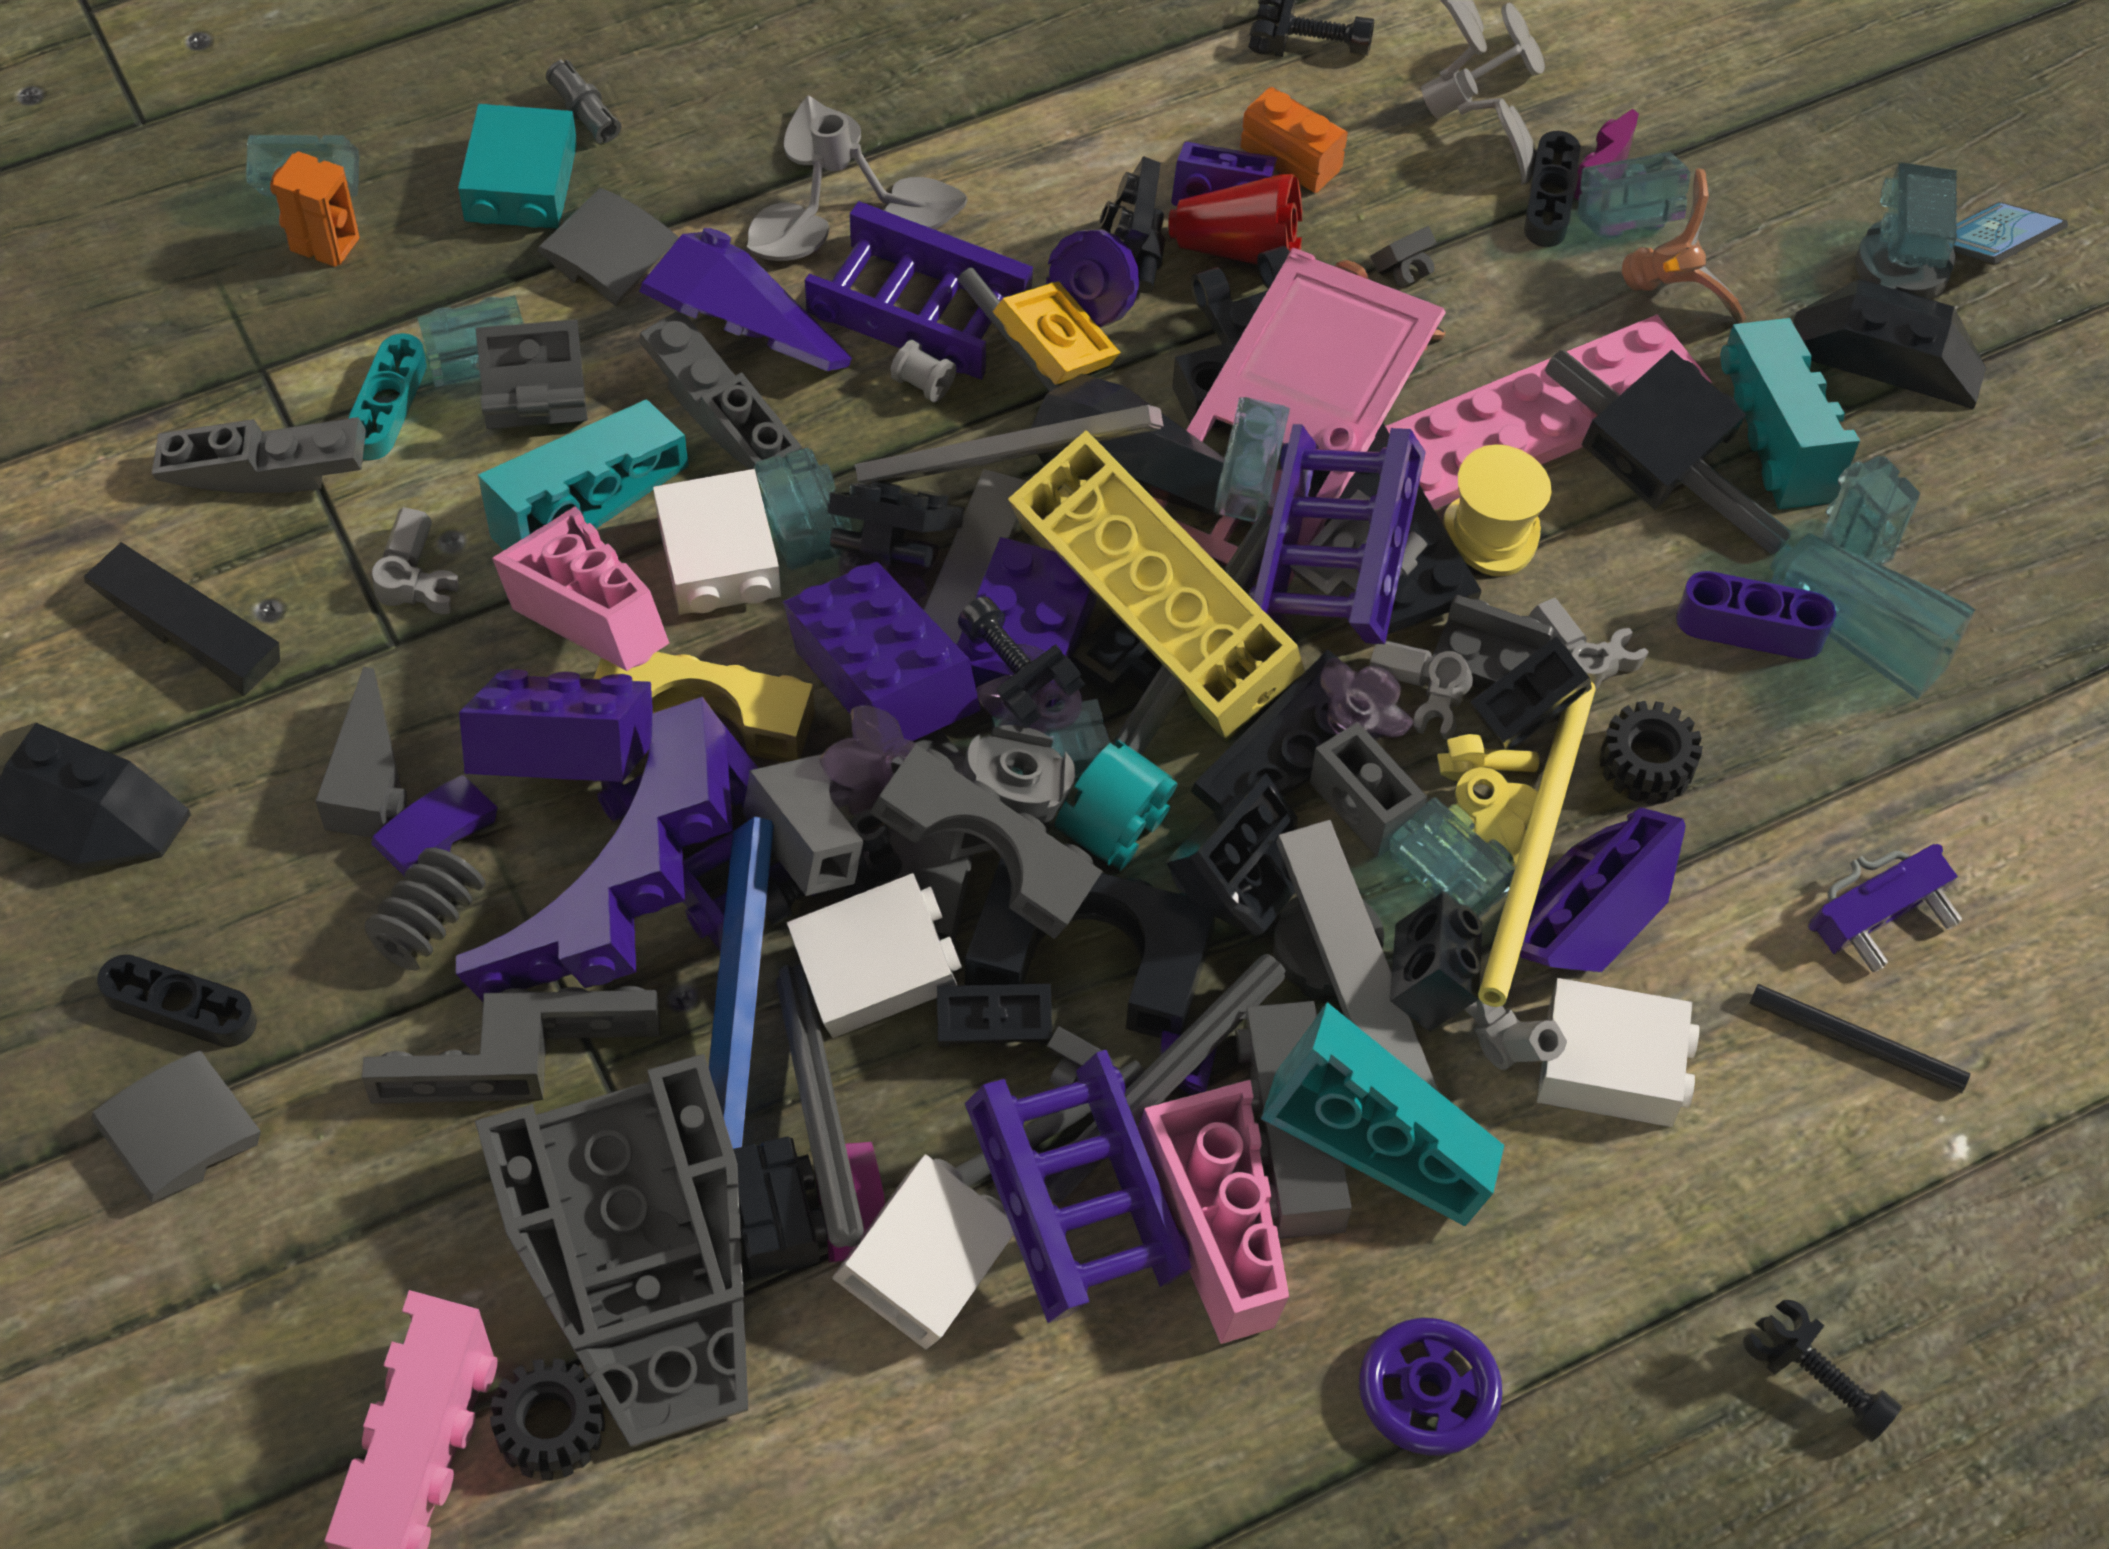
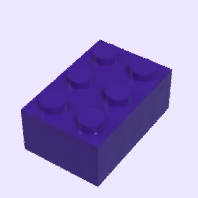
M1003 537L999 538L975 598L989 597L1005 614V622L1002 628L1031 661L1055 644L1071 660V655L1080 647L1097 601V595L1055 551ZM962 631L957 646L970 659L979 703L1008 710L1004 706L996 688L1015 674L987 642L973 643ZM1054 679L1030 696L1038 707L1036 710L1042 716L1040 720L1047 722L1052 721L1063 692Z
M520 669L498 672L459 712L464 773L623 782L650 749L653 713L651 682L633 681L632 677L626 674H612L601 679H583L575 672H557L548 677L528 676L527 671Z

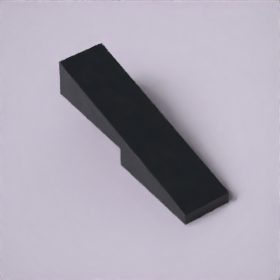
M122 542L84 575L85 583L165 644L170 639L242 696H245L280 662V647L277 640Z

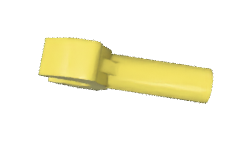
M1473 734L1448 739L1449 753L1437 755L1441 775L1453 781H1459L1465 772L1476 767L1520 772H1536L1539 767V755L1536 751L1486 749L1483 747L1481 735Z

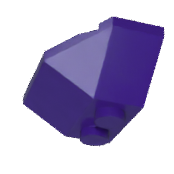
M1640 807L1627 815V821L1607 826L1572 846L1541 878L1519 957L1549 967L1602 972L1669 902L1686 828L1683 818Z

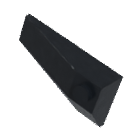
M1080 374L1047 393L1031 428L1150 404L1123 385ZM1163 413L1161 414L1164 427H1161L1160 430L1099 442L1152 497L1222 518L1242 475L1239 468ZM1064 449L1037 455L1042 463L1047 465Z

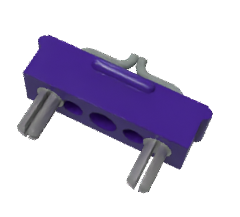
M1932 844L1911 857L1902 851H1893L1874 862H1868L1861 856L1850 863L1853 871L1852 874L1829 888V903L1825 904L1810 920L1809 929L1819 933L1833 954L1852 944L1871 972L1879 971V969L1884 968L1888 960L1869 934L1925 902L1930 906L1945 929H1951L1962 921V917L1943 893L1958 876L1941 854L1943 847L1939 844ZM1894 859L1902 860V862L1836 898V893L1859 878L1861 867L1866 870H1875Z

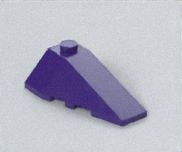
M703 228L702 232L682 234L641 284L639 292L680 313L695 319L699 313L719 317L726 320L725 331L738 336L744 334L755 338L769 337L767 345L771 349L825 371L849 367L852 357L746 251L730 244L731 237L716 229Z

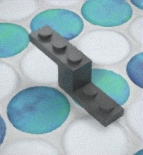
M623 986L615 991H587L579 987H567L560 989L558 992H530L521 988H510L501 993H484L479 1055H470L460 1050H448L439 1055L412 1056L406 1052L391 1051L377 1057H363L362 1080L370 1103L543 1100L546 1039L660 1037V1011L656 990H644L636 986Z

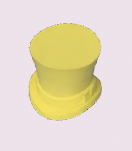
M1495 444L1483 446L1466 456L1460 465L1458 472L1460 498L1453 501L1447 507L1442 524L1463 560L1468 565L1487 575L1509 576L1526 567L1536 553L1541 531L1538 515L1550 500L1552 493L1551 482L1542 465L1526 452L1508 445Z

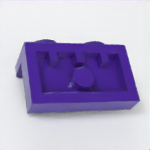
M1185 141L1177 159L1171 203L1177 206L1181 199L1272 177L1275 174L1277 157Z

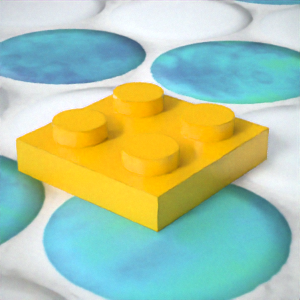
M1059 281L1005 297L993 310L995 316L1004 325L1007 334L1020 343L1036 362L1038 370L1044 376L1050 378L1055 385L1071 380L1080 374H1088L1110 366L1121 353Z

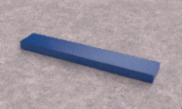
M755 816L733 831L708 1067L733 1149L742 1147L774 827L772 820Z

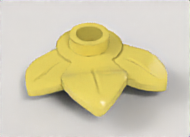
M1476 767L1465 772L1460 777L1456 786L1455 799L1457 804L1446 817L1444 824V835L1455 856L1465 854L1479 844L1486 853L1497 861L1511 867L1516 866L1538 791L1526 784L1507 783L1506 779L1492 768ZM1477 785H1486L1492 790L1493 796L1486 800L1479 799L1474 795L1473 788Z

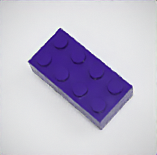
M877 561L869 565L855 567L846 575L822 585L811 586L802 591L801 594L783 601L796 652L883 753H887L981 711L970 659Z

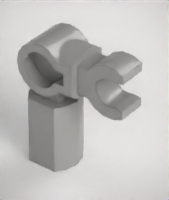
M405 507L398 511L383 553V558L378 560L372 568L374 593L381 603L388 606H396L404 602L416 604L417 601L425 603L427 608L434 613L450 614V597L436 594V592L442 589L457 592L459 588L458 575L447 570H438L427 574L423 573L421 568H417L432 525L431 518L423 511Z
M1556 598L1538 604L1529 615V617L1554 629L1552 639L1556 636L1590 677V681L1595 685V690L1599 688L1602 681L1615 676L1618 670L1624 672L1638 670L1649 653L1646 648L1639 649L1636 652H1629L1623 648L1628 645L1633 634L1630 628H1622L1616 631L1609 643H1606V641L1597 644L1587 643V637Z
M1386 641L1385 645L1376 644L1370 660L1371 674L1422 687L1426 682L1429 683L1426 691V696L1429 700L1417 709L1414 716V727L1417 732L1424 734L1428 721L1434 717H1441L1444 719L1440 730L1443 739L1448 740L1452 738L1457 728L1456 719L1453 715L1454 707L1460 706L1463 695L1469 691L1473 681L1471 670L1462 655L1454 651H1445L1432 657L1430 651Z
M1480 999L1465 1008L1478 1024L1474 1030L1479 1037L1483 1053L1494 1066L1501 1070L1508 1069L1516 1062L1551 1061L1558 1058L1565 1050L1567 1040L1556 1021L1520 1022L1511 1009L1504 1010L1503 1006H1488Z

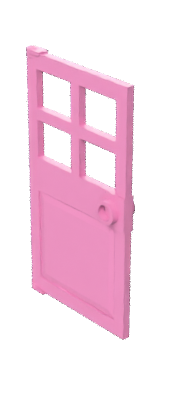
M1292 248L1285 263L1186 430L1203 442L1215 420L1218 419L1262 437L1265 441L1243 479H1239L1222 518L1218 520L1211 534H1207L1177 520L1175 521L1217 563L1227 566L1238 549V546L1227 541L1249 503L1253 502L1269 510H1274L1277 493L1261 487L1260 484L1285 443H1289L1293 424H1303L1318 445V450L1367 452L1378 429L1445 315L1444 308L1316 260L1312 254ZM1331 471L1316 497L1339 498L1355 472ZM1154 498L1164 509L1167 501ZM1303 518L1297 545H1309L1319 534L1327 519ZM1292 570L1288 586L1291 583L1293 577L1295 576Z

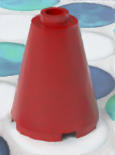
M1284 173L1181 199L1178 202L1177 209H1171L1169 212L1168 228L1170 238H1177L1178 245L1182 249L1258 265V254L1270 249L1286 246L1289 251L1292 248L1301 250L1302 237H1297L1298 222H1302V200L1299 180L1297 177H1294V174Z

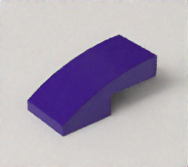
M461 775L429 792L400 812L372 837L371 844L405 877L406 870L413 864H418V855L425 848L436 847L450 852L452 842L493 824L498 807L464 775Z

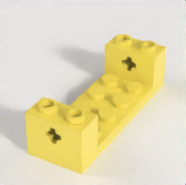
M1087 430L1008 498L1022 529L1041 548L1055 551L1184 686L1191 705L1226 742L1305 672L1298 645Z

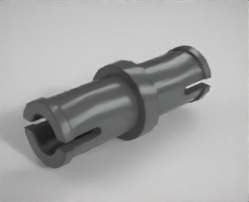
M558 60L553 63L546 72V80L565 100L566 110L573 111V117L583 122L598 143L601 144L602 141L608 143L616 138L621 131V123L602 103V96L599 90L593 84H587L569 60H565V62Z

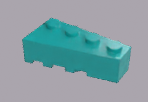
M1790 318L1733 324L1727 344L1721 348V367L1724 374H1730L1734 385V400L1738 407L1747 414L1745 419L1748 424V441L1751 450L1757 451L1761 460L1762 480L1765 489L1772 491L1778 510L1836 503L1860 439L1854 429L1843 430L1839 422L1844 421L1845 413L1838 402H1827V382L1821 371L1810 372L1811 354Z
M646 399L478 474L490 537L503 550H506L575 506L582 513L587 524L591 523L597 529L653 491V487L662 485L688 467L685 435Z
M1328 1002L1275 1072L1261 1116L1262 1120L1463 1226H1466L1493 1195L1505 1146Z

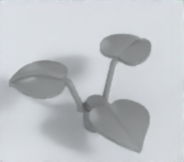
M1440 0L1451 13L1470 47L1448 68L1440 71L1439 77L1421 86L1424 101L1436 119L1457 109L1461 115H1464L1471 110L1495 108L1516 155L1521 174V185L1529 182L1532 177L1537 151L1520 114L1514 106L1508 107L1503 98L1472 101V96L1478 94L1475 79L1519 53L1532 75L1536 76L1543 73L1545 62L1541 50L1535 39L1529 34V28L1523 16L1509 2L1502 6L1501 14L1515 46L1471 72L1466 68L1459 71L1474 54L1481 55L1487 50L1486 41L1482 34L1484 29L1483 22L1473 0Z
M808 95L796 110L787 127L784 137V149L791 161L800 165H813L810 203L806 209L790 202L773 204L764 208L755 216L749 226L748 244L746 247L747 251L751 254L774 261L803 258L819 249L827 239L830 231L828 222L824 218L815 216L819 206L822 168L829 171L842 170L849 165L851 158L855 159L880 201L888 204L884 211L926 227L937 229L966 206L968 199L959 189L926 177L900 179L893 185L891 193L886 192L862 155L861 146L858 144L861 140L859 124L845 113L826 107Z

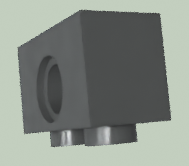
M1359 722L1316 748L1310 784L1377 858L1419 831L1427 796Z

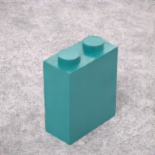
M478 104L458 186L464 221L483 224L528 226L532 228L558 229L560 227L577 148L573 111Z

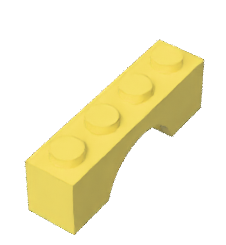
M655 652L646 663L633 667L628 671L601 658L593 678L601 679L607 675L626 674L631 676L633 681L651 682L653 713L703 697L713 711L724 715L738 727L744 738L748 755L780 762H790L801 758L815 714L813 684L802 682L800 679L788 675L777 677L753 672L740 665L724 666L704 662L686 654L675 656Z

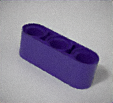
M1701 571L1693 574L1687 581L1676 613V623L1684 633L1694 638L1797 659H1810L1816 657L1822 651L1835 620L1836 609L1831 600L1817 592L1712 571Z

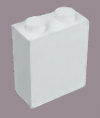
M755 469L653 487L657 520L679 615L694 612L708 613L716 608L743 603L757 604L770 598L781 597L779 565Z
M913 873L787 922L823 1024L832 1038L937 998V986H957L952 972L961 969L962 966L951 937L940 940L933 922L943 918L931 887L923 890L920 889Z
M1557 978L1548 1005L1547 1020L1556 1021L1567 1040L1565 1050L1558 1058L1551 1061H1542L1537 1103L1672 1127L1680 1108L1690 1107L1694 1092L1695 1075L1686 1073L1687 1058H1694L1699 1039V1025L1690 1024L1692 1002Z
M926 1154L911 1168L865 1231L860 1243L852 1249L832 1277L833 1280L925 1350L944 1335L1014 1235L1001 1202L989 1195H979L962 1182V1175L955 1167L941 1159L933 1160Z

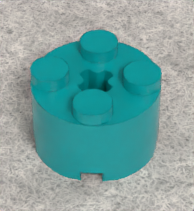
M1118 739L1115 742V746L1111 743L1108 744L1079 778L1074 786L1078 789L1074 799L1076 805L1073 807L1066 801L1064 802L1056 818L1055 828L1108 866L1112 865L1122 871L1138 850L1139 844L1135 841L1145 828L1151 833L1154 832L1167 815L1170 806L1166 803L1174 793L1178 783L1172 779V776Z

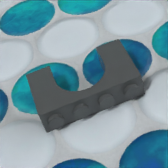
M941 729L887 753H883L876 743L750 770L743 815L747 820L754 816L772 820L774 827L771 851L805 896L855 884L863 840L838 808L854 803H875L915 744L924 750L933 749L940 752L952 762L954 770L963 776L965 757ZM946 831L930 836L949 860L994 849L985 840L966 832Z

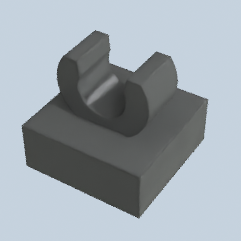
M1426 226L1387 245L1370 257L1378 273L1394 266V279L1403 288L1414 282L1413 276L1409 271L1410 264L1418 269L1421 278L1434 272L1432 259L1422 251L1437 242L1429 226Z
M1058 1026L1047 1046L1056 1056L1061 1058V1061L1054 1069L1049 1081L1056 1088L1079 1082L1076 1070L1096 1052L1102 1050ZM1110 1057L1112 1065L1114 1066L1115 1062Z

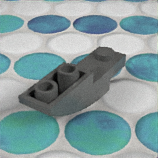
M676 311L640 332V344L669 379L668 390L691 417L724 450L750 470L755 469V473L762 476L801 452L802 446L742 372L736 376L685 314Z
M359 417L269 431H261L255 420L251 419L158 433L152 475L158 481L213 491L285 493L321 489L323 475L362 469L366 429Z

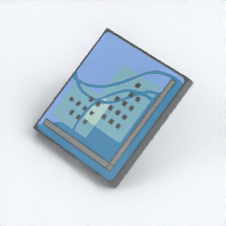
M1997 202L1940 232L1949 240L1954 252L1998 264L2000 261L2016 255L2018 252L2067 228L2068 223L2067 220Z

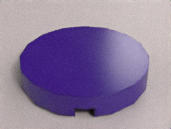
M1102 229L1076 231L1063 238L1051 252L1048 265L1051 264L1049 269L1050 277H1046V285L1059 281L1099 328L1109 326L1121 320L1134 305L1139 289L1138 266L1131 250L1118 236Z

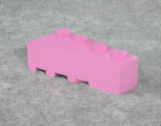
M576 506L492 558L513 610L625 671L646 663L652 657V654L669 644L650 590L626 563L619 561L616 551L609 543L605 545L602 542L598 531L591 523L587 524L582 513Z
M1251 1080L1147 1107L1144 1109L1138 1126V1131L1175 1225L1183 1232L1187 1239L1190 1251L1189 1260L1192 1266L1189 1272L1221 1344L1275 1328L1289 1298L1277 1226L1273 1225L1269 1205L1271 1191L1268 1176H1264L1260 1155L1262 1142L1259 1125L1255 1123L1251 1103L1254 1097Z
M409 1290L402 1312L410 1315L411 1323L404 1344L391 1342L384 1363V1367L388 1368L385 1382L387 1395L384 1402L378 1401L375 1404H370L363 1425L362 1448L368 1452L365 1460L355 1458L351 1461L325 1538L328 1549L428 1548L431 1536V1528L427 1527L435 1504L442 1506L449 1495L454 1475L453 1469H449L457 1448L464 1449L471 1439L476 1420V1414L472 1410L479 1392H488L496 1374L497 1357L493 1355L479 1309Z

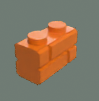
M1269 87L1244 112L1242 126L1244 130L1241 135L1240 148L1249 153L1277 157L1275 169L1282 174H1294V177L1298 178L1299 184L1310 191L1318 193L1343 167L1345 154L1343 150L1346 147L1348 132L1329 122L1326 117L1295 101L1288 94L1280 92L1274 87Z
M299 151L294 154L292 153L286 163L275 170L270 183L271 193L276 195L280 209L279 224L285 229L290 251L308 258L315 255L317 261L333 267L341 265L360 238L344 167L325 160L319 163L318 158Z

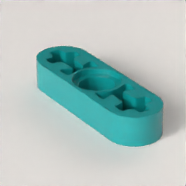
M395 334L386 338L381 343L348 419L359 417L366 429L365 436H369L365 438L363 460L380 459L392 450L427 369L423 344L417 337L411 334ZM395 361H401L399 366L400 374L397 373ZM392 389L400 393L397 399L389 403H379L373 400L374 396L382 390ZM373 418L376 419L378 433H371L374 426Z

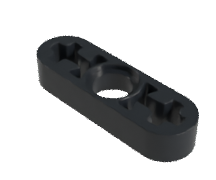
M1550 131L1544 134L1539 140L1524 233L1529 241L1542 247L1556 246L1565 239L1571 216L1581 146L1575 136L1565 131ZM1554 152L1562 154L1561 165L1552 164ZM1544 183H1555L1560 185L1564 192L1551 194L1544 191L1540 186ZM1544 211L1553 212L1551 225L1543 224Z
M134 955L116 956L108 960L98 973V987L107 1005L115 1011L223 1047H233L244 1043L252 1036L256 1029L257 1019L251 1002L239 990ZM131 976H134L140 988L125 985L121 992H119L115 985L116 982H127ZM143 989L149 991L148 1000L144 994ZM175 990H187L193 994L190 1004L180 1011L171 1012L162 1008L164 998ZM206 1001L208 1002L211 1012L205 1010ZM233 1009L237 1010L238 1020L228 1019L224 1026H220L215 1014L229 1016Z

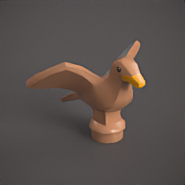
M1698 168L1695 170L1692 209L1684 232L1674 239L1659 245L1654 250L1652 248L1639 247L1635 252L1628 254L1622 264L1623 277L1626 284L1635 291H1652L1661 282L1664 284L1687 281L1700 283L1716 294L1738 324L1743 323L1746 320V315L1738 299L1705 267L1706 254L1700 246L1698 236L1709 194L1706 172L1704 169Z

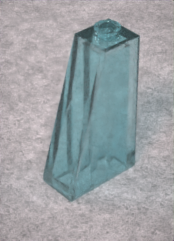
M1808 533L1795 547L1789 544L1784 546L1770 566V569L1774 572L1771 583L1817 592L1831 600L1836 609V617L1828 636L1917 700L1948 669L1976 610L1963 601L1811 533Z

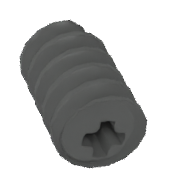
M436 847L425 848L418 855V864H413L406 870L405 881H399L394 885L391 893L392 897L385 898L378 905V914H373L366 920L365 931L369 940L386 959L407 970L417 971L420 967L411 953L415 952L425 957L432 954L433 947L425 938V935L433 939L442 940L447 934L438 919L440 918L449 923L457 922L460 918L459 913L451 902L464 907L469 906L472 903V896L464 886L481 890L485 886L484 878L471 864L459 856Z

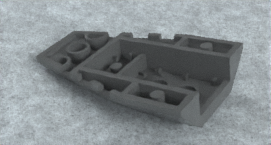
M704 1054L647 1070L648 1082L551 1111L536 1115L533 1104L475 1120L506 1235L587 1374L595 1383L598 1393L631 1448L748 1411L738 1163Z

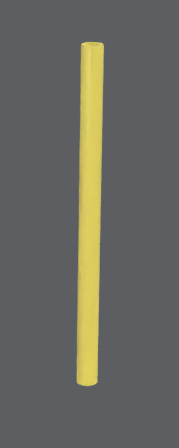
M1592 682V689L1562 711L1478 993L1479 999L1488 1006L1500 1007L1507 1000L1594 697L1595 685Z

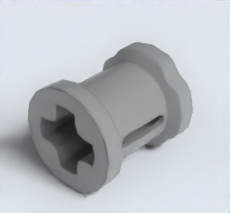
M914 340L906 342L899 349L891 365V378L899 383L909 382L923 390L925 398L932 402H937L945 396L956 375L955 363L948 359L937 360L923 352L922 345Z

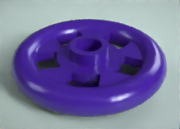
M1414 1318L1388 1328L1368 1348L1359 1374L1361 1400L1373 1425L1392 1443L1417 1454L1441 1456L1457 1453L1469 1448L1488 1433L1496 1421L1501 1408L1502 1380L1493 1355L1486 1345L1472 1332L1458 1324L1443 1319ZM1422 1342L1429 1357H1421L1407 1364L1400 1349L1413 1343ZM1454 1350L1459 1352L1472 1367L1462 1377H1459L1456 1370L1447 1361L1443 1360ZM1383 1378H1401L1400 1391L1402 1400H1386L1383 1390ZM1425 1381L1433 1382L1439 1387L1440 1394L1428 1396L1421 1391L1419 1384ZM1460 1393H1464L1477 1401L1474 1410L1467 1419L1451 1411L1456 1405ZM1415 1411L1420 1415L1437 1417L1436 1431L1422 1430L1411 1426L1412 1412Z

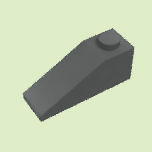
M363 667L317 795L316 805L325 830L370 838L406 809L407 791L401 787L374 668Z

